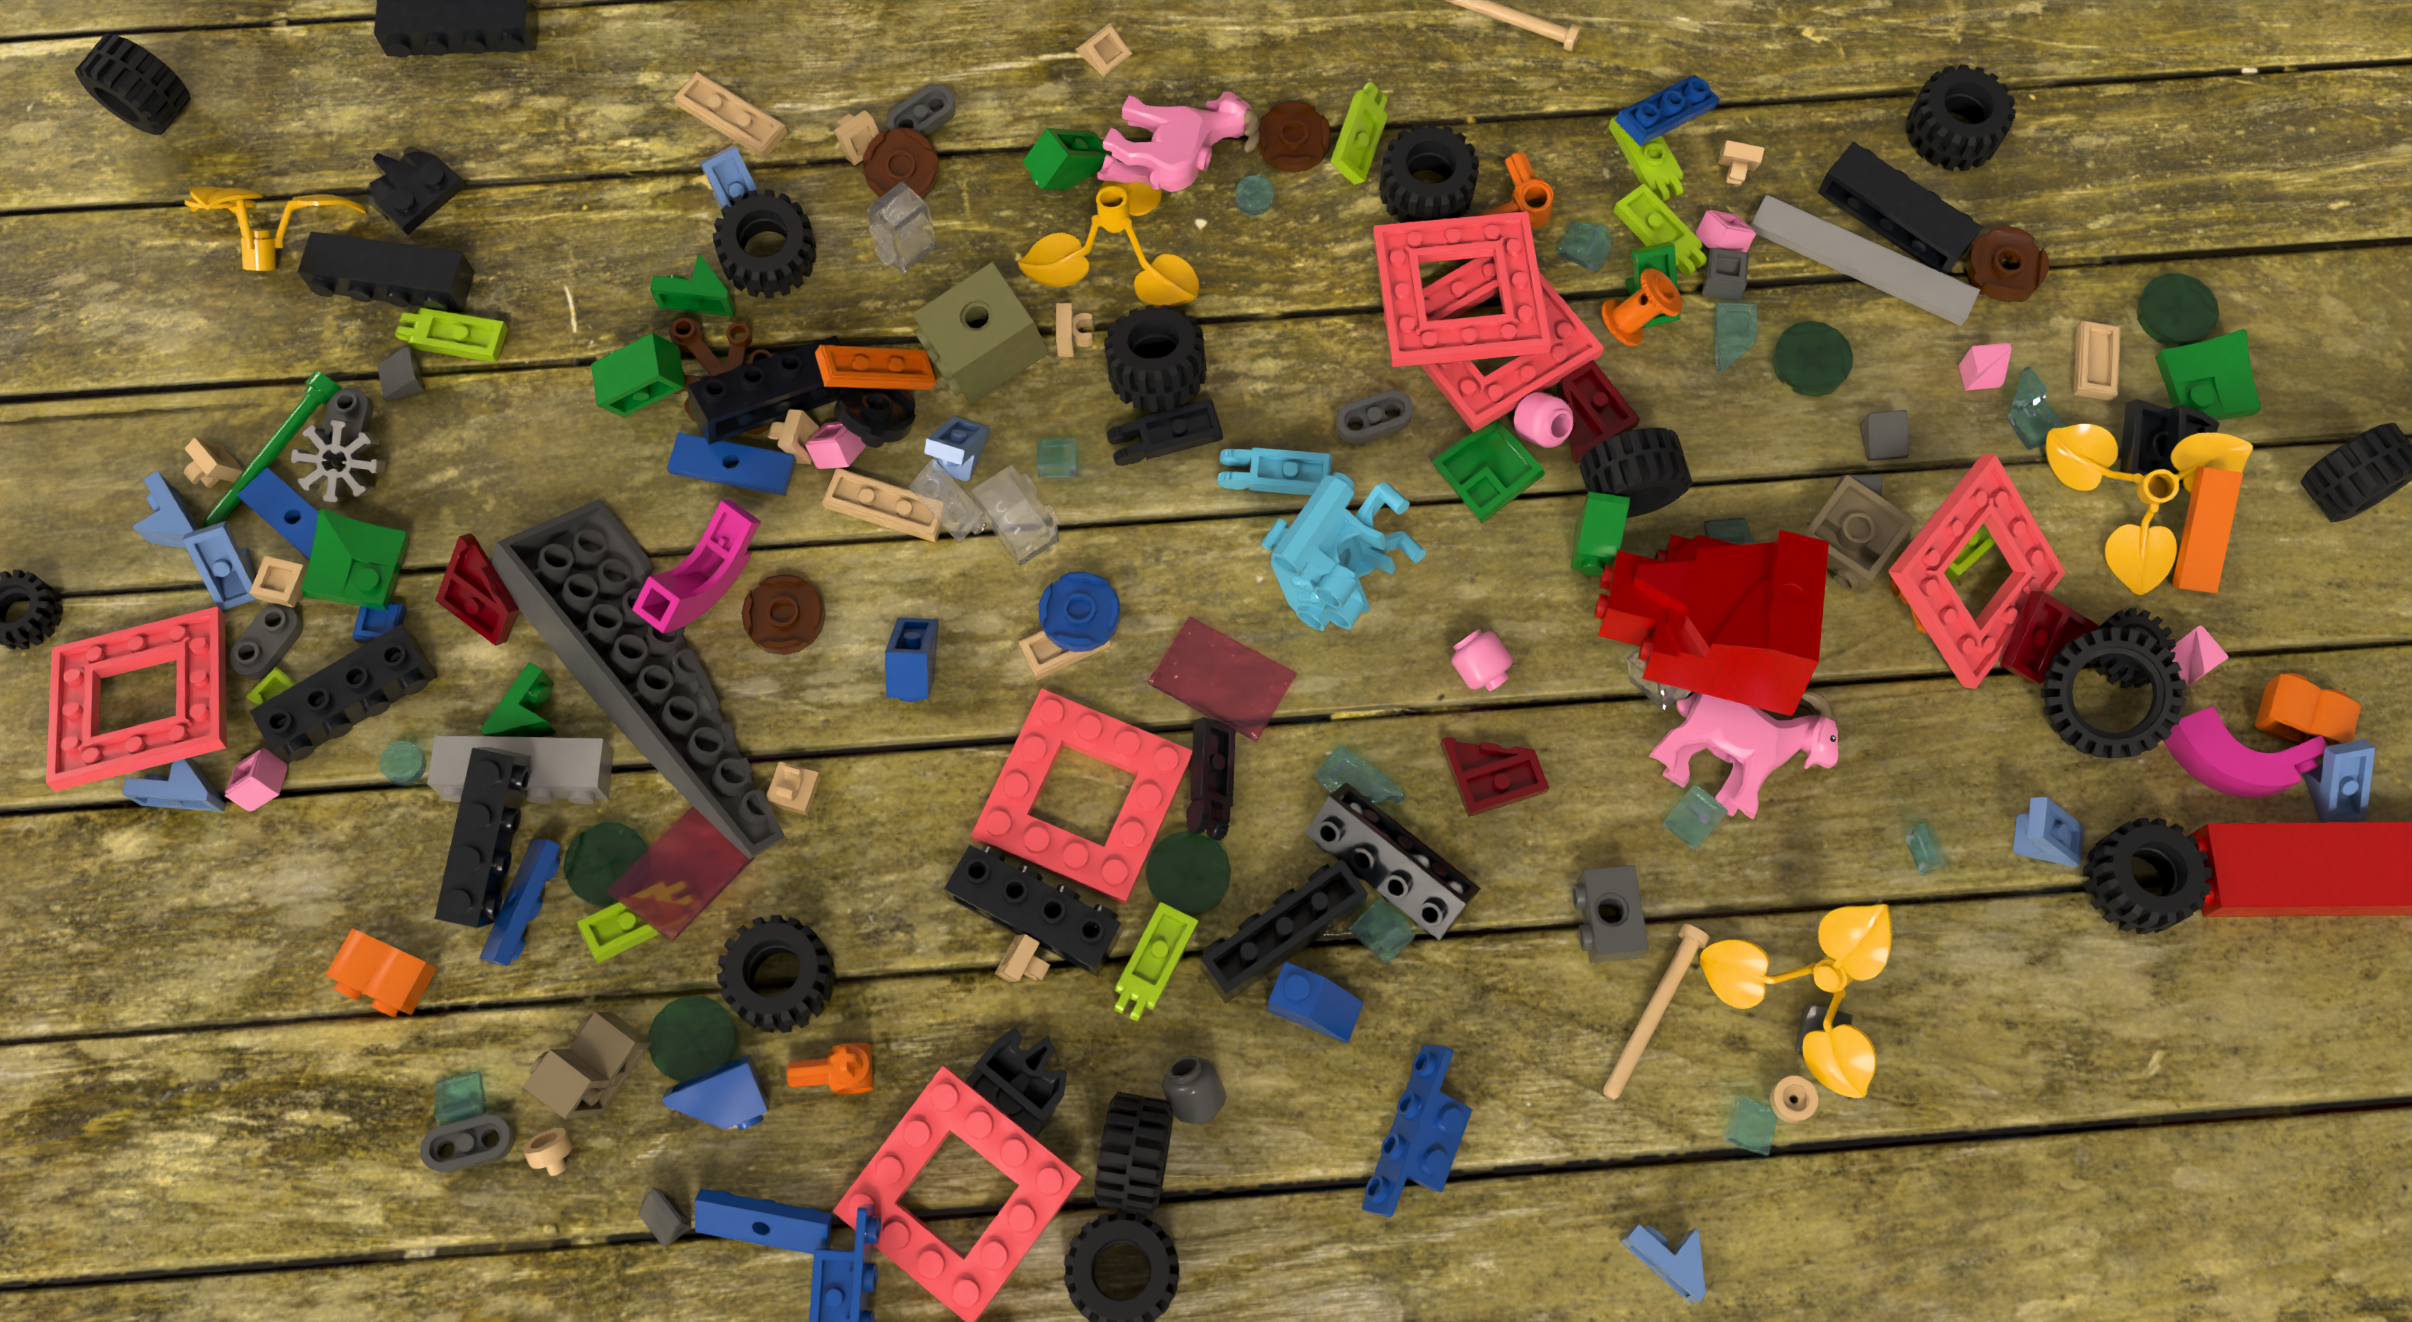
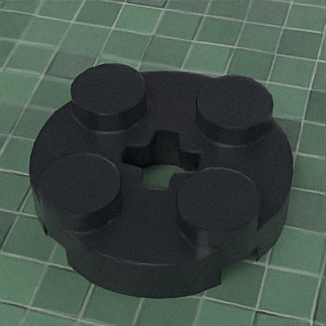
M841 387L833 413L835 418L845 428L861 437L865 445L878 448L884 442L890 443L901 440L910 433L916 416L914 414L916 405L912 395L906 389ZM881 408L883 411H876L873 409Z

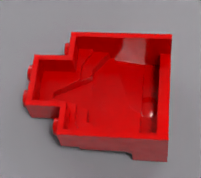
M1779 530L1775 542L1743 545L1702 535L1689 539L1671 534L1665 550L1658 548L1655 559L1618 550L1613 565L1605 564L1599 588L1606 590L1605 594H1599L1594 612V618L1601 619L1598 636L1640 646L1638 660L1645 661L1642 679L1793 717L1819 662L1829 541L1784 530Z

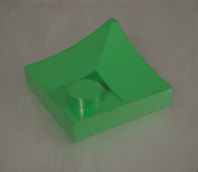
M2246 329L2198 343L2163 349L2155 357L2172 407L2183 405L2199 410L2216 421L2255 415L2262 408L2251 370Z
M1499 421L1493 422L1465 437L1431 461L1434 468L1481 524L1545 475L1541 465Z
M319 509L312 552L301 592L307 598L387 611L409 545L410 537L407 531L378 526L326 509Z

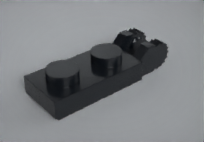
M1212 399L1138 417L1134 422L1109 429L1106 434L1108 442L1112 444L1130 442L1140 436L1141 443L1119 449L1113 453L1114 462L1118 466L1135 464L1145 457L1148 460L1223 440V432Z
M1202 717L1194 720L1190 800L1192 802L1186 811V823L1188 831H1191V833L1201 835L1207 830L1206 834H1208L1210 839L1221 841V839L1227 836L1229 831L1230 807H1233L1236 729Z

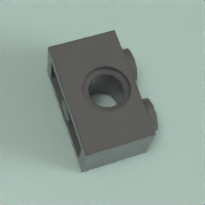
M1635 865L1584 869L1578 877L1577 883L1572 885L1573 903L1575 909L1582 910L1584 925L1579 926V942L1582 951H1588L1590 963L1642 958L1649 950ZM1608 906L1614 909L1618 916V922L1607 923L1602 920L1598 913V907Z

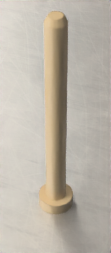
M1444 0L1564 43L1563 49L1570 52L1574 51L1582 27L1576 24H1572L1570 28L1490 0Z
M1683 924L1678 933L1682 942L1603 1088V1094L1609 1099L1615 1100L1622 1093L1698 948L1705 949L1711 938L1699 928Z

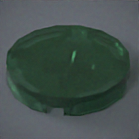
M2167 273L2154 278L2139 294V308L2136 311L2137 319L2145 333L2164 345L2172 343L2179 345L2178 347L2198 343L2216 327L2219 317L2218 302L2210 288L2194 277L2185 274Z
M1806 321L1792 325L1781 334L1773 349L1772 365L1778 379L1783 384L1786 382L1789 386L1793 387L1792 391L1800 395L1818 397L1831 394L1844 383L1852 369L1853 352L1848 340L1837 329L1822 322Z
M602 822L593 825L594 828L586 832H581L573 839L566 851L563 867L565 878L568 880L572 891L581 900L595 907H609L641 892L650 877L652 866L649 847L634 829L621 823Z
M1191 831L1171 834L1159 842L1152 851L1146 869L1149 891L1158 905L1162 902L1190 917L1205 914L1219 905L1228 891L1231 876L1228 856L1219 843L1209 836L1191 833Z
M701 995L683 996L668 1003L655 1016L648 1032V1039L652 1042L648 1051L654 1065L666 1077L681 1083L730 1063L737 1049L738 1030L730 1013L716 1000Z

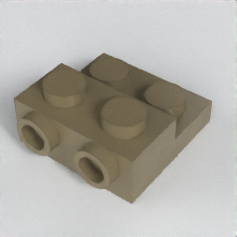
M1847 474L1803 535L1829 541L1827 568L1835 573L1834 580L1836 583L1849 591H1855L1857 588L1864 592L1917 520Z

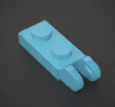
M1252 447V450L1227 448L1220 452V463L1226 466L1241 468L1251 465L1250 473L1221 472L1218 475L1217 484L1220 487L1233 490L1249 488L1251 491L1312 496L1324 477L1331 474L1332 455Z

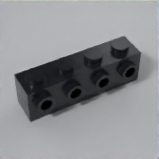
M377 0L374 35L387 57L404 58L412 55L443 56L446 54H482L484 52L506 51L517 53L520 51L536 50L538 11L532 0Z
M1854 141L1827 172L1817 192L1926 266L1946 275L1950 273L1971 247L1983 228L1968 214L1958 211L1943 201L1936 193L1926 190L1911 180L1904 172L1896 170L1879 159L1872 151L1864 149Z
M311 231L297 272L312 292L323 297L342 295L349 296L360 302H370L371 300L385 301L402 308L414 305L447 312V310L463 312L475 271L463 252Z
M835 335L823 340H814L805 346L787 352H778L769 358L751 364H742L733 370L712 377L706 376L688 384L689 410L708 444L710 445L785 419L789 409L806 412L837 401L841 387L824 386L815 352L820 345L842 346L838 337Z
M400 624L249 712L271 752L289 764L292 761L302 760L310 756L316 747L326 741L346 735L352 730L354 725L364 719L384 713L393 702L400 698L422 691L428 682L438 676L416 638Z
M492 747L472 748L434 919L474 928L495 922L502 906L501 890L504 877L507 875L511 865L512 853L510 849L513 836L521 820L520 804L522 795L530 779V755Z
M1347 782L1329 795L1305 831L1321 850L1332 854L1339 861L1343 859L1356 878L1366 881L1381 893L1387 903L1401 909L1415 921L1422 931L1432 934L1438 940L1454 926L1481 889Z
M969 845L944 888L948 899L1016 935H1028L1040 942L1039 947L1098 977L1123 933L1122 925L1117 921L1118 915L1103 905L1096 904L1092 908L1080 902L1081 896L1064 885L1058 884L1055 889L1041 881L1043 876L1030 867L1020 865L1019 869H1016L1004 862L1006 857L989 846L984 845L980 850Z
M1343 859L1331 867L1329 864L1320 867L1309 876V883L1297 891L1292 888L1284 892L1273 902L1274 907L1263 915L1259 913L1253 914L1238 926L1240 931L1227 940L1224 937L1219 938L1202 952L1204 956L1200 958V969L1225 1004L1365 906L1368 893Z

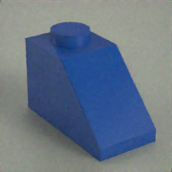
M897 618L885 650L886 697L899 698L905 702H915L929 698L935 675L939 619Z
M1284 961L1268 1001L1267 1012L1348 1044L1364 1002L1326 977Z
M750 1054L671 1086L665 1090L662 1097L666 1107L725 1130L736 1125L739 1130H743L760 1123L764 1119L762 1114L768 1112L770 1105Z

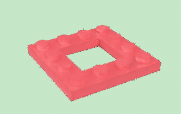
M1528 211L1374 226V245L1392 367L1550 353L1551 339ZM1494 256L1503 314L1427 321L1419 263Z
M1494 256L1475 258L1422 289L1427 321L1455 319L1498 294L1499 286ZM1540 271L1539 276L1551 339L1550 353L1520 355L1485 377L1471 360L1420 365L1473 433L1518 407L1525 396L1533 392L1545 391L1560 382L1563 377L1591 360L1595 361L1603 354L1604 347Z
M1982 454L1888 571L1962 687L1976 689L2006 651L2031 591H2042L2049 595L2066 573L1996 454ZM1984 523L2013 572L1978 617L1973 620L1944 572Z
M218 606L52 647L46 784L54 792L227 748L225 615ZM177 660L176 716L99 735L102 678Z
M1041 688L978 819L971 838L975 842L989 846L1015 859L1127 905L1192 761V750ZM1063 745L1136 775L1105 846L1030 816Z
M942 1066L832 1212L856 1231L858 1207L864 1204H875L874 1216L881 1217V1234L879 1243L873 1244V1246L965 1322H977L1085 1176L949 1067ZM951 1132L1019 1185L966 1257L899 1203Z

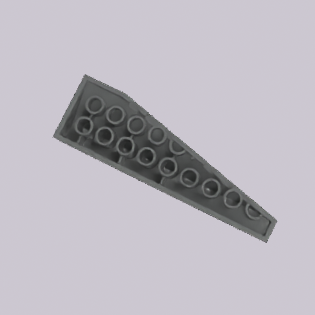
M598 499L498 541L491 564L520 611L582 687L651 764L749 860L783 841L785 835L762 790L757 789L751 777L753 770L747 758H742L734 742L736 735L730 723H725L719 712L721 705L694 650L688 648L683 638V627L671 632L661 633L632 611L654 568L646 554L603 502Z

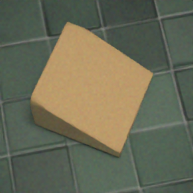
M1111 23L1104 26L1076 48L1080 56L1102 76L1108 74L1132 54Z

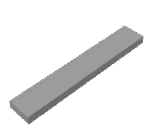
M1767 194L1750 225L1755 230L1754 232L1763 238L1961 327L1967 320L1980 292V289Z

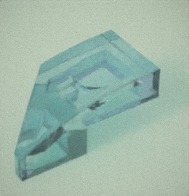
M1716 304L1714 324L1717 372H1724L1756 343L1757 304Z
M2030 366L2025 367L2022 372L2008 416L2009 423L2028 451L2046 444V436L2051 429L2066 427L2045 401L2048 388Z
M1341 744L1314 775L1318 784L1332 793L1347 782L1372 803L1393 799L1395 804L1403 802L1406 798L1404 791Z

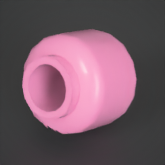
M1533 392L1525 396L1515 410V431L1526 442L1543 448H1554L1562 444L1572 431V409L1566 401L1559 397L1543 392Z
M1479 628L1453 646L1456 653L1453 654L1451 663L1470 689L1476 690L1485 686L1490 692L1509 679L1505 671L1512 665L1513 657L1495 632L1486 631L1482 633Z

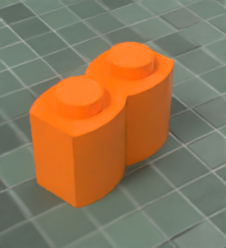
M2280 673L2266 683L2255 727L2268 735L2295 742L2298 745L2319 736L2323 737L2327 746L2353 742L2361 705L2349 698V695L2337 689L2321 690L2309 682L2303 675Z
M352 928L325 976L337 981L333 990L357 1001L361 993H364L374 998L370 1007L395 1018L399 1010L412 1015L437 968Z

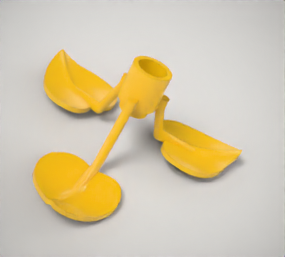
M1104 181L1096 196L1098 214L1091 218L1092 226L1084 247H1081L1079 239L1071 234L1053 233L1036 242L1025 257L1018 261L1020 270L1035 282L1051 287L1070 286L1082 280L1089 272V262L1084 256L1091 252L1099 226H1102L1110 233H1118L1125 229L1140 265L1145 269L1134 280L1136 295L1144 304L1154 305L1155 308H1161L1162 305L1174 307L1193 301L1199 294L1198 278L1192 267L1181 257L1172 254H1161L1155 258L1152 264H1149L1133 230L1130 215L1141 216L1151 212L1160 203L1162 191L1161 188L1154 190L1149 184L1140 182L1125 184L1116 181Z
M200 186L191 187L190 195L193 198L184 200L185 205L189 206L192 212L200 208H205L206 210L227 208L235 213L242 234L243 269L256 271L276 270L275 248H283V237L294 210L316 205H346L367 215L364 206L340 196L329 194L297 196L287 202L274 238L270 237L269 229H250L246 208L256 207V202L249 199H262L263 196L260 192L240 188Z
M2078 424L2063 428H2053L2046 436V456L2049 466L2056 478L2068 488L2077 491L2093 490L2099 485L2102 475L2137 484L2136 493L2138 498L2148 505V510L2141 521V527L2126 524L2114 530L2105 543L2104 557L2111 572L2134 595L2139 596L2153 590L2165 579L2177 555V542L2170 529L2163 526L2149 528V523L2154 514L2159 510V505L2176 496L2179 489L2178 481L2182 479L2185 490L2191 494L2197 466L2242 473L2253 449L2251 443L2232 435L2222 433L2194 434L2181 440L2171 452V463L2179 473L2174 475L2168 470L2159 469L2143 476L2139 473L2130 474L2108 469L2117 459L2118 446L2112 434L2100 426Z
M1887 904L1844 906L1832 910L1824 916L1818 930L1820 946L1827 956L1818 963L1812 962L1808 966L1780 974L1766 975L1769 968L1767 953L1758 945L1747 940H1721L1709 945L1701 952L1700 965L1714 993L1726 1004L1740 1009L1751 1008L1763 1001L1766 995L1765 983L1775 984L1812 974L1816 985L1823 991L1833 993V999L1823 1021L1824 1030H1813L1804 1037L1802 1049L1805 1063L1812 1075L1821 1084L1835 1093L1852 1098H1862L1867 1095L1877 1065L1873 1043L1864 1032L1855 1026L1841 1024L1833 1028V1020L1841 1000L1846 996L1844 988L1855 979L1860 981L1872 979L1887 964L1892 944V922Z

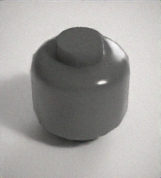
M1184 1056L1173 1062L1164 1076L1162 1082L1163 1093L1166 1100L1171 1101L1174 1116L1179 1121L1190 1124H1204L1213 1120L1224 1106L1226 1100L1225 1088L1215 1065L1209 1060L1196 1056Z

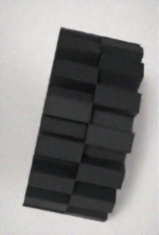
M13 569V575L7 571L0 572V644L14 650L16 646L22 650L30 649L29 641L36 646L42 644L43 641L40 638L42 634L50 638L55 633L49 629L50 625H60L61 619L55 615V613H63V606L58 603L61 601L59 594L51 586L28 571L24 573L22 570ZM29 597L30 606L27 612L14 622H6L5 617L9 607L15 601Z
M2129 608L2125 613L2123 610H2120L2113 616H2110L2097 629H2133L2140 631V634L2143 636L2150 635L2158 640L2156 644L2160 647H2166L2170 652L2176 647L2175 639H2166L2172 633L2169 626L2162 630L2158 625L2164 620L2157 616L2151 621L2148 619L2151 612L2143 610L2138 615L2137 608ZM2171 652L2172 654L2169 657L2171 660H2174L2176 653ZM2105 654L2090 660L2091 664L2098 662L2101 664L2096 670L2100 676L2105 672L2110 674L2107 682L2112 685L2119 679L2121 680L2120 688L2126 689L2132 684L2135 689L2144 686L2146 683H2151L2143 668L2127 657Z

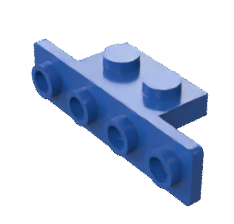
M1424 1044L1421 1051L1415 1057L1412 1065L1413 1072L1405 1093L1398 1101L1397 1114L1390 1133L1382 1143L1381 1156L1373 1177L1367 1183L1362 1210L1370 1214L1392 1217L1407 1178L1431 1191L1442 1193L1472 1112L1470 1107L1440 1092L1454 1053L1449 1047Z
M864 1204L857 1209L854 1250L817 1248L814 1250L809 1322H875L874 1311L868 1310L869 1291H875L878 1279L877 1263H871L872 1245L879 1243L881 1234V1217L874 1216L875 1204Z

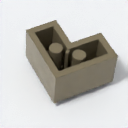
M594 1012L586 1016L575 1030L576 1039L569 1049H550L542 1053L530 1068V1074L532 1075L524 1085V1088L564 1119L601 1116L652 1043L613 1012Z

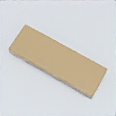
M696 72L674 96V101L678 107L763 159L770 154L788 133L783 123L699 72Z
M836 468L822 501L826 509L935 543L950 510L949 502L840 468Z

